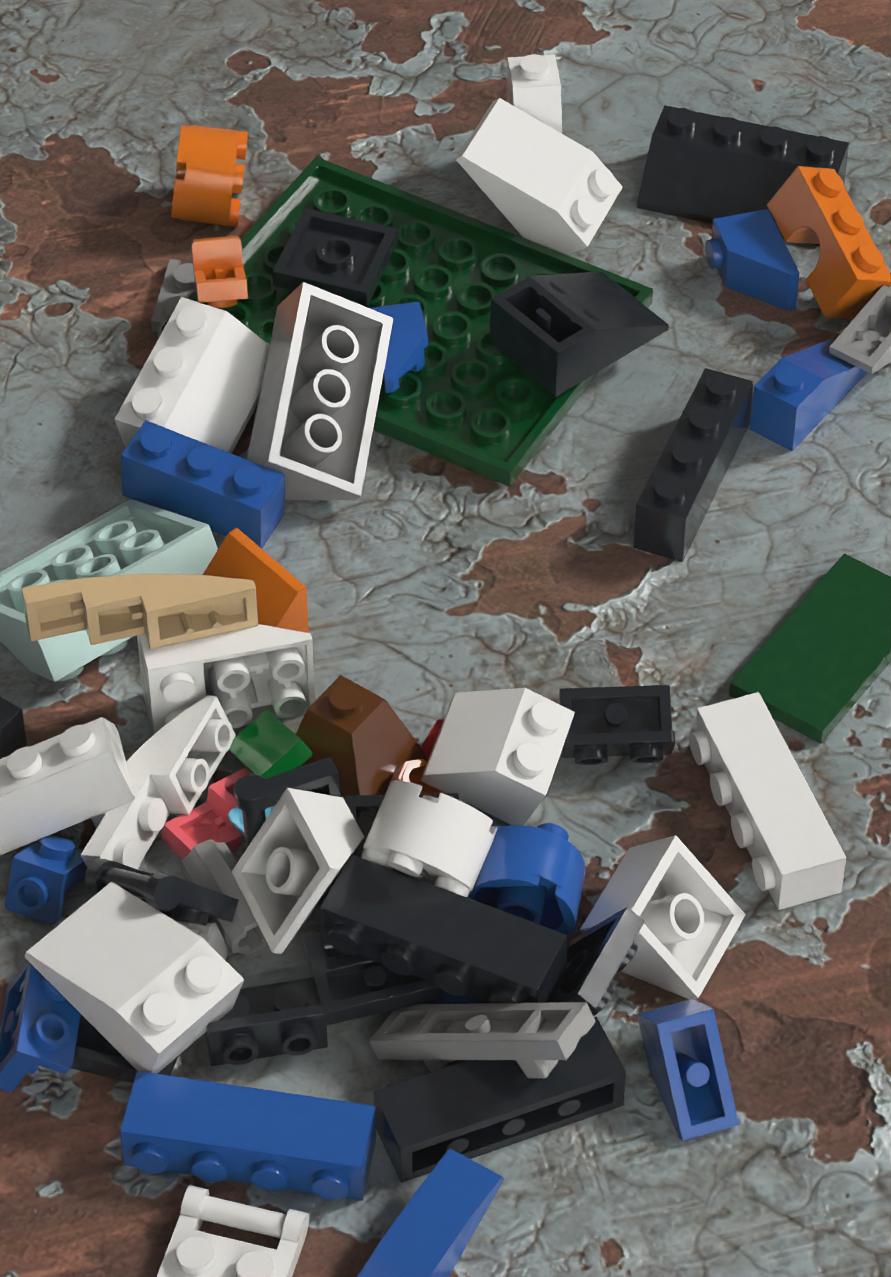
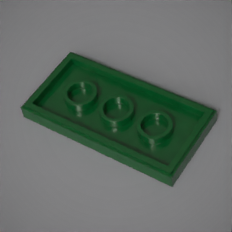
M844 553L732 679L729 686V695L733 698H738L759 692L773 719L821 744L891 662V577Z

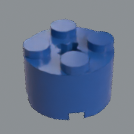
M544 823L537 827L524 825L502 827L491 825L497 826L498 830L472 892L468 894L467 898L560 933H569L571 936L575 930L586 866L580 852L568 841L569 835L567 831L561 826L552 823Z

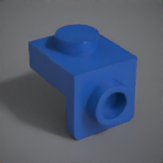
M48 836L37 840L15 855L12 859L5 908L8 911L48 925L57 923L61 919L65 892L85 878L88 867L81 857L83 850L76 848L75 844L69 839Z

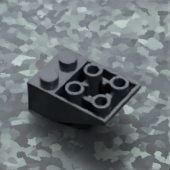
M603 272L528 276L491 298L489 342L557 397L666 332L669 324Z

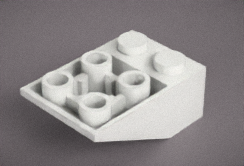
M258 624L255 627L151 650L146 635H137L142 690L153 735L184 710L206 696H217L232 728L249 725L266 709L277 719L293 718L305 714L306 710L315 701L313 641L310 633Z

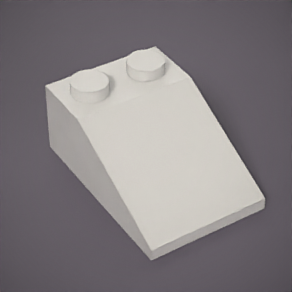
M501 98L492 102L456 158V161L523 238L568 256L588 247L622 189L621 184L615 179L611 171L604 166L591 150Z
M110 882L25 953V958L137 1071L155 1074L163 1070L207 1031L206 1026L209 1022L219 1021L233 1009L244 982V978L202 937L113 882Z

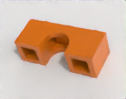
M798 166L767 206L786 242L820 244L818 263L806 278V282L825 318L854 319L883 285L891 286V274L884 263L883 255L876 248L864 225L862 216L857 212L844 188L843 180L836 173L835 169Z

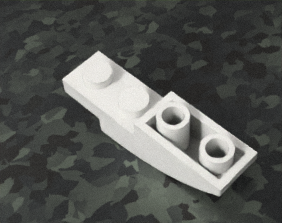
M206 696L184 710L156 732L126 761L135 800L91 818L96 830L81 853V857L87 867L92 861L101 858L138 870L141 861L159 831L163 828L170 814H190L236 736L217 696Z

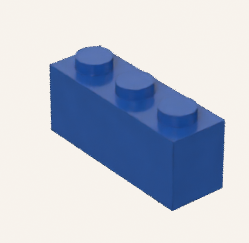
M145 420L121 454L123 496L209 524L211 531L225 537L230 531L238 528L260 548H263L284 516V474Z

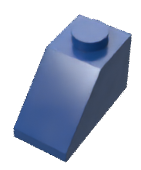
M769 209L713 219L712 239L706 241L705 252L709 267L717 269L724 286L786 311L796 309L799 271Z
M694 999L638 1013L637 1017L649 1071L679 1139L683 1141L739 1125L714 1009Z

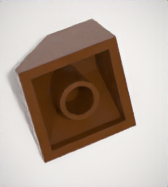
M342 675L306 710L296 733L313 753L302 765L331 757L339 772L340 791L343 799L344 796L385 795L395 770L406 761L426 760L423 749L388 702Z

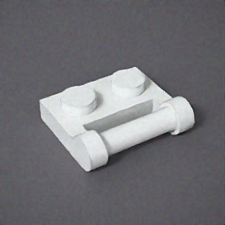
M189 1185L182 1201L178 1222L157 1277H292L307 1235L309 1213L289 1209L287 1214L211 1197L209 1196L208 1189ZM203 1220L280 1238V1242L276 1250L201 1232L200 1228Z

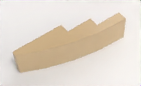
M127 574L78 578L21 588L26 625L31 642L86 630L90 645L145 634L151 650L258 626L256 587L253 580L199 574Z

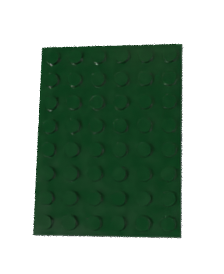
M315 157L241 239L248 299H238L236 305L218 309L227 311L270 345L277 306L293 292V290L273 286V270L305 208L398 229V244L367 308L420 302L428 335V346L424 349L425 366L418 372L411 370L400 377L397 390L386 393L382 380L373 430L510 487L599 372L555 397L489 342L491 298L528 276L603 272L647 308L652 304L653 288ZM196 291L187 299L198 302ZM167 322L162 326V331L164 330Z

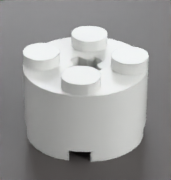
M391 781L364 843V851L361 858L392 870L396 869L408 876L468 897V894L472 892L498 827L491 826L493 820L487 815L453 797L440 793L438 798L426 795L420 798L419 794L423 786L406 781Z

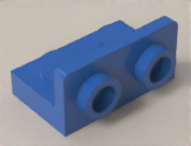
M28 960L6 987L0 1020V1089L12 1093L27 1073L34 1074L39 1066L63 1074L70 1070L73 1066L81 1015Z

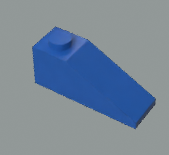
M834 339L785 356L754 386L750 430L793 451L868 372L830 354L829 347L835 341Z

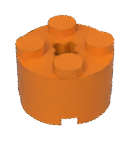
M181 125L171 218L181 219V221L238 227L241 199L232 198V193L242 194L245 164H237L235 162L236 159L245 160L248 131L199 125Z

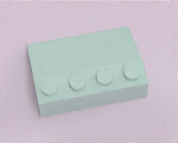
M129 499L0 572V642L29 671L53 682L74 678L83 671L85 664L99 656L114 654L122 650L127 645V640L132 637L90 645L86 630L31 642L26 625L21 588L78 578L127 574L202 575L218 550L209 524Z

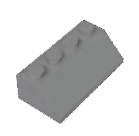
M305 282L277 306L247 460L285 475L286 500H357L361 497L393 318Z

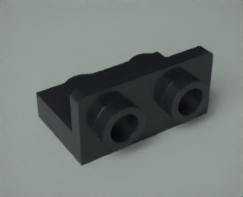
M312 977L240 989L233 1009L219 1021L209 1022L205 1032L211 1066L224 1064L243 1065L254 1059L285 1054L303 1055L315 1049L328 1047L326 1012L324 1005L319 1003Z

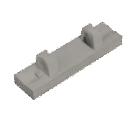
M587 1002L417 1004L394 1010L371 1037L369 1043L378 1060H423L430 1072L440 1070L443 1066L455 1060H516L527 1078H547L559 1060H567L580 1038L588 1033L596 1021Z

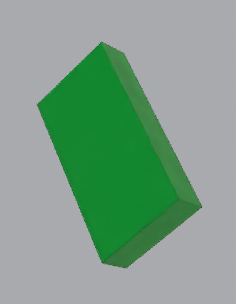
M267 709L234 738L229 748L236 759L253 775H259L264 779L301 766L313 754L295 733Z

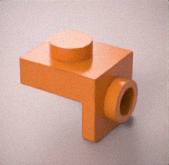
M238 236L194 239L191 247L194 284L198 302H207L208 306L215 308H226L236 305L238 299H248L247 279L243 268L240 238Z

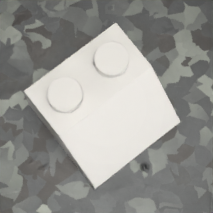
M527 688L455 693L450 701L420 781L445 793H459V800L510 825H524L547 794L575 712Z
M287 788L232 870V874L272 953L282 954L364 838L343 797Z
M675 835L629 848L580 930L584 933L628 906L645 922L634 940L638 950L633 959L621 972L690 1000L697 999L701 995L746 914Z

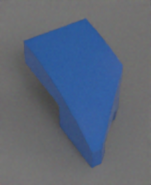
M420 302L370 308L393 318L382 379L386 393L394 392L399 388V378L406 372L411 370L418 372L425 366L424 349L428 346V335Z

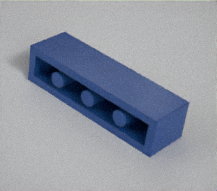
M137 1071L120 1129L124 1165L134 1166L148 1173L167 1171L194 1175L208 1182L228 1180L254 1184L268 1191L288 1189L315 1193L319 1197L328 1200L348 1198L363 1201L376 1143L375 1106Z

